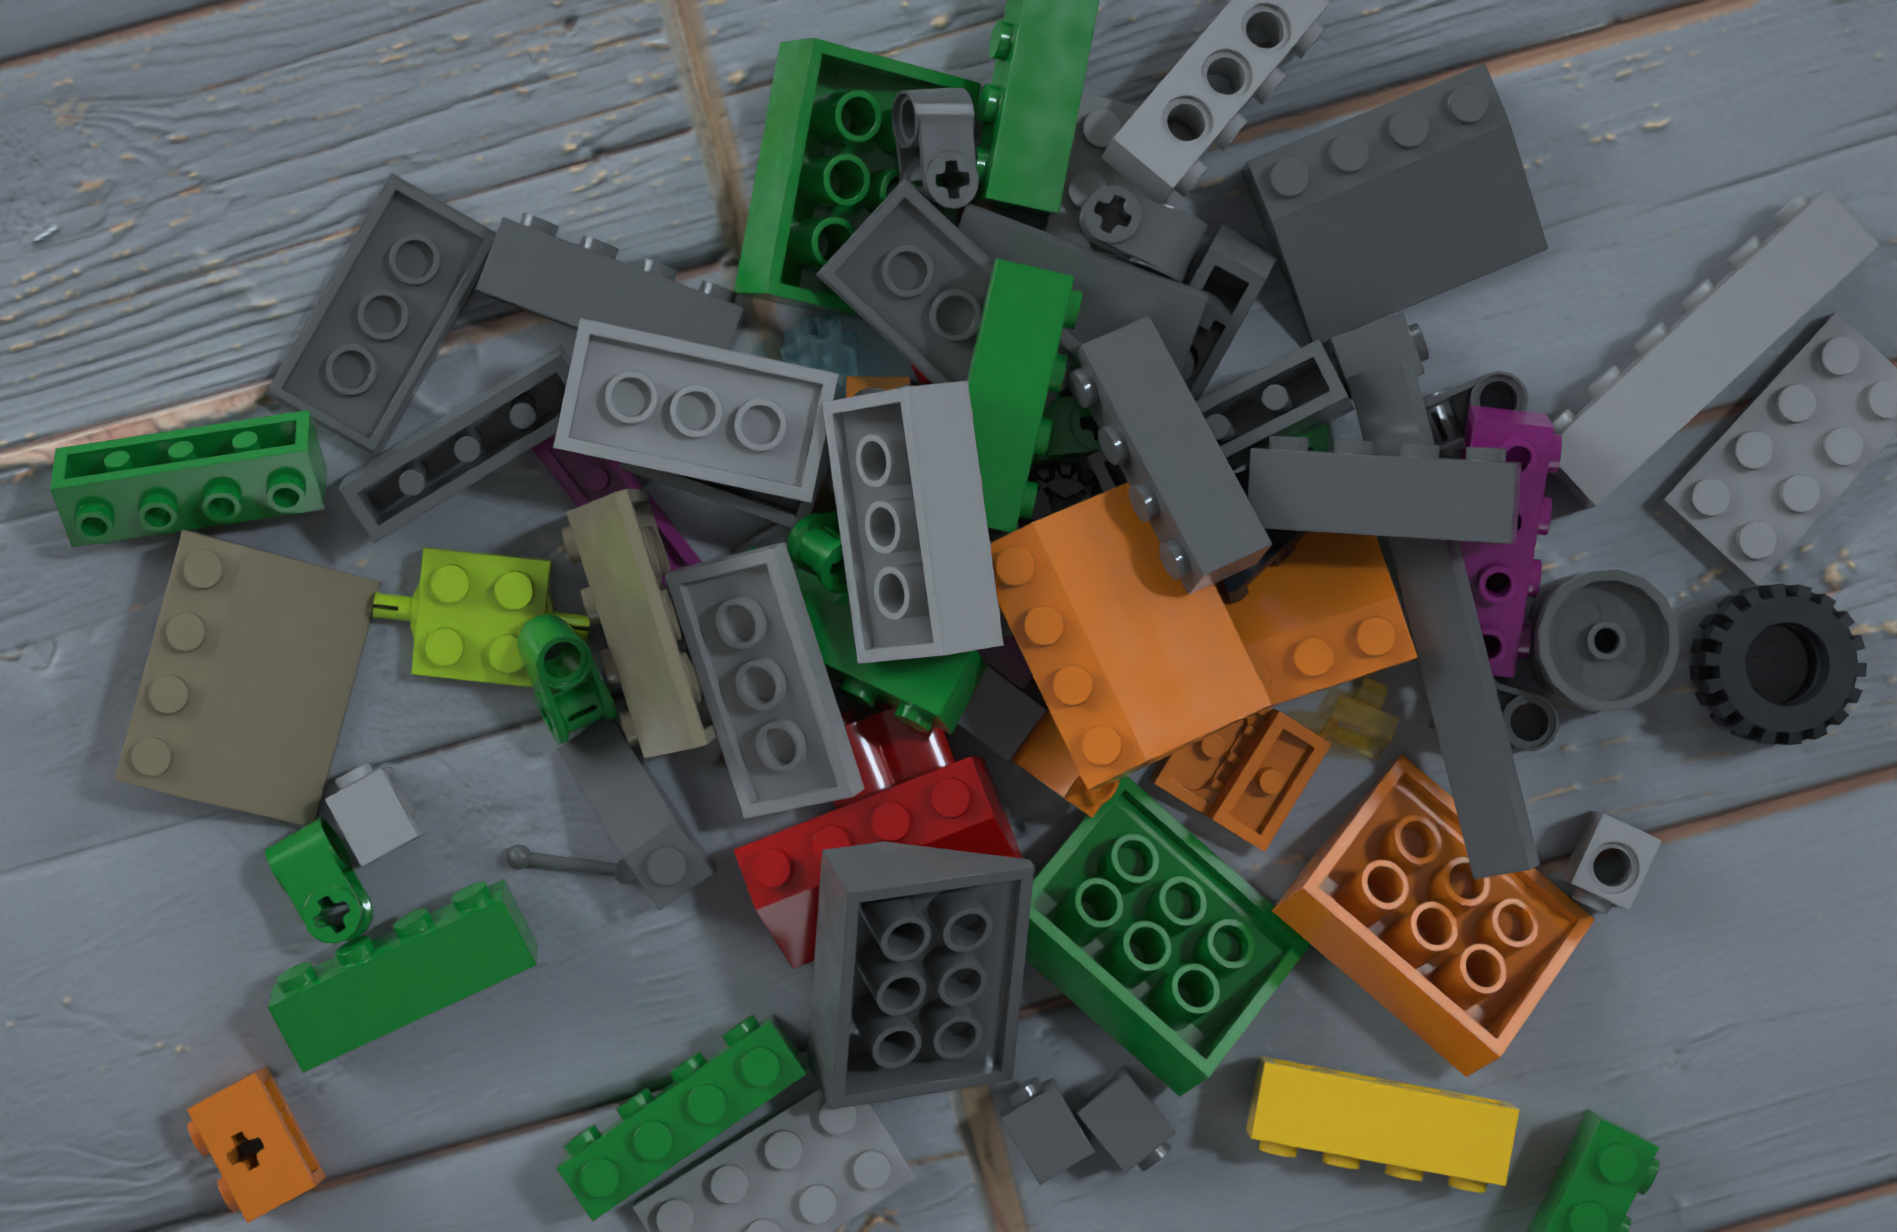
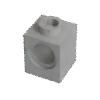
M365 763L337 778L335 782L340 791L325 799L361 867L372 864L427 833L391 766L380 768L374 772L370 763Z
M1591 811L1560 880L1576 887L1572 899L1606 915L1611 904L1630 911L1662 840L1609 815ZM1614 848L1622 860L1621 872L1615 880L1609 883H1601L1596 878L1593 870L1595 858L1603 850Z

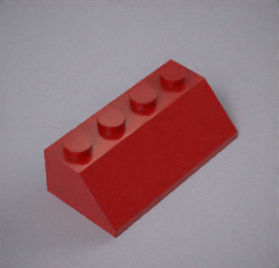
M969 756L734 849L755 910L792 969L809 964L815 960L822 850L885 841L1023 859L984 757Z

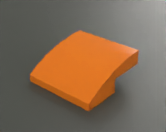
M1271 707L1162 758L1149 781L1265 852L1332 744L1286 714Z

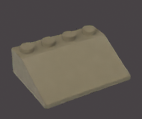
M624 489L566 512L570 526L561 528L563 541L572 564L583 563L589 582V587L581 589L583 604L591 625L602 624L609 648L600 650L601 660L610 685L616 686L621 684L628 709L619 711L629 746L635 747L640 745L644 758L707 745L717 734L669 588L666 589L662 584V577L671 571V565L652 512L647 489Z
M182 530L114 780L181 798L305 826L317 820L373 617V608L376 606V604H373L376 592L380 591L382 582L207 534Z

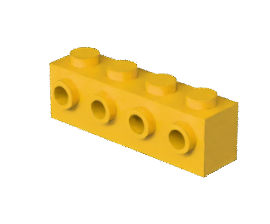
M1259 1055L1245 1130L1251 1139L1260 1140L1258 1150L1269 1154L1296 1157L1298 1148L1323 1152L1321 1161L1333 1166L1359 1169L1362 1159L1386 1164L1384 1173L1397 1178L1423 1181L1424 1171L1448 1175V1185L1471 1192L1486 1193L1487 1183L1506 1186L1520 1110L1508 1101Z

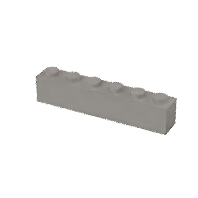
M1828 189L1812 196L1810 199L1803 192L1795 196L1773 217L1780 225L1779 228L1763 242L1756 235L1746 241L1726 260L1733 268L1727 276L1716 286L1709 278L1703 281L1681 301L1680 305L1686 313L1668 329L1661 321L1633 346L1640 356L1623 372L1616 365L1610 367L1587 388L1586 391L1593 399L1576 415L1569 408H1566L1551 421L1555 428L1554 434L1562 436L1560 465L1557 473L1552 474L1584 509L1597 507L1880 246Z

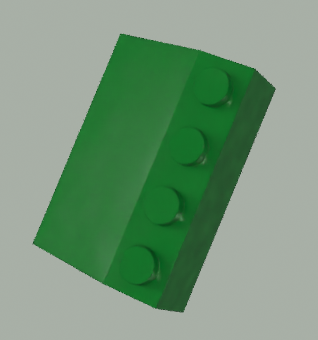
M817 38L780 42L734 292L739 295L787 306L864 320L816 274L899 185L897 145L892 127V106L895 96L901 90L960 87L969 93L976 115L981 83ZM962 177L955 178L954 185L961 184L963 182ZM936 178L937 187H942L941 179ZM922 180L916 181L914 185L915 187H921L923 182ZM943 208L940 210L955 225L958 208L952 210Z
M1128 776L1120 779L1114 795L1101 805L1093 818L1085 814L1034 872L1025 960L1180 1097L1211 1076L1311 944L1272 911L1274 906L1135 782Z

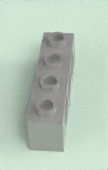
M1231 0L1112 138L1101 158L1155 202L1164 203L1174 190L1185 197L1209 168L1200 161L1213 144L1224 151L1248 121L1239 113L1249 101L1254 98L1263 105L1287 76L1278 67L1292 52L1302 59L1323 34L1325 28L1317 23L1330 2L1328 0ZM1258 29L1263 31L1270 38L1272 48H1260L1254 45L1248 38L1246 30ZM1218 74L1225 77L1231 83L1234 93L1225 95L1216 92L1210 86L1207 75ZM1180 120L1187 123L1194 132L1195 140L1183 141L1176 138L1170 132L1167 121Z

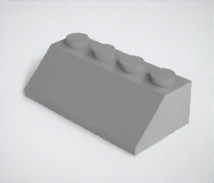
M968 381L903 387L822 402L858 664L943 656L1003 646L1000 609L995 586L991 543L986 520L982 477L979 468Z

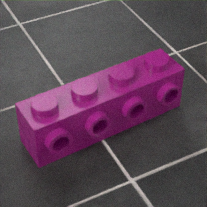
M1469 405L1461 459H1466V447H1488L1506 449L1507 462H1522L1517 541L1512 544L1459 541L1492 675L1514 678L1517 658L1526 659L1531 644L1532 625L1531 621L1524 620L1527 597L1536 598L1540 588L1542 563L1540 559L1533 558L1537 535L1546 536L1550 526L1552 500L1551 497L1543 496L1547 472L1557 473L1560 465L1562 436L1554 434L1555 428L1546 414Z

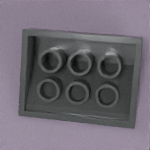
M1485 63L1246 161L1240 171L1273 251L1278 254L1277 262L1311 343L1318 339L1323 343L1331 337L1367 325L1548 250L1510 121Z
M885 841L822 850L807 1064L831 1109L1013 1080L1035 870L1031 860Z

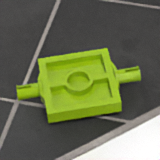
M426 546L423 548L420 582L413 596L376 592L373 604L398 607L376 606L373 608L374 619L382 618L411 622L410 627L414 637L411 674L533 688L517 645L519 633L524 625L536 616L551 614L559 616L572 626H591L587 615L555 612L550 592L553 560ZM572 627L583 640L589 642L591 629Z

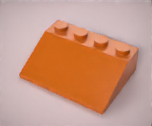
M1128 482L1032 522L991 543L998 604L1087 790L1103 788L1273 705L1215 584L1188 595L1181 580H1175L1168 574L1160 557L1159 545L1161 543L1150 522H1143L1132 507L1128 493L1130 487Z
M1328 532L1307 533L1299 539L1296 549L1278 566L1272 562L1247 586L1249 594L1241 601L1231 604L1223 580L1214 583L1273 703L1268 708L1402 665L1418 658L1376 535Z
M1403 754L1396 758L1312 857L1272 910L1465 1077L1475 1073L1503 1055L1595 920L1536 868L1473 879L1453 797Z

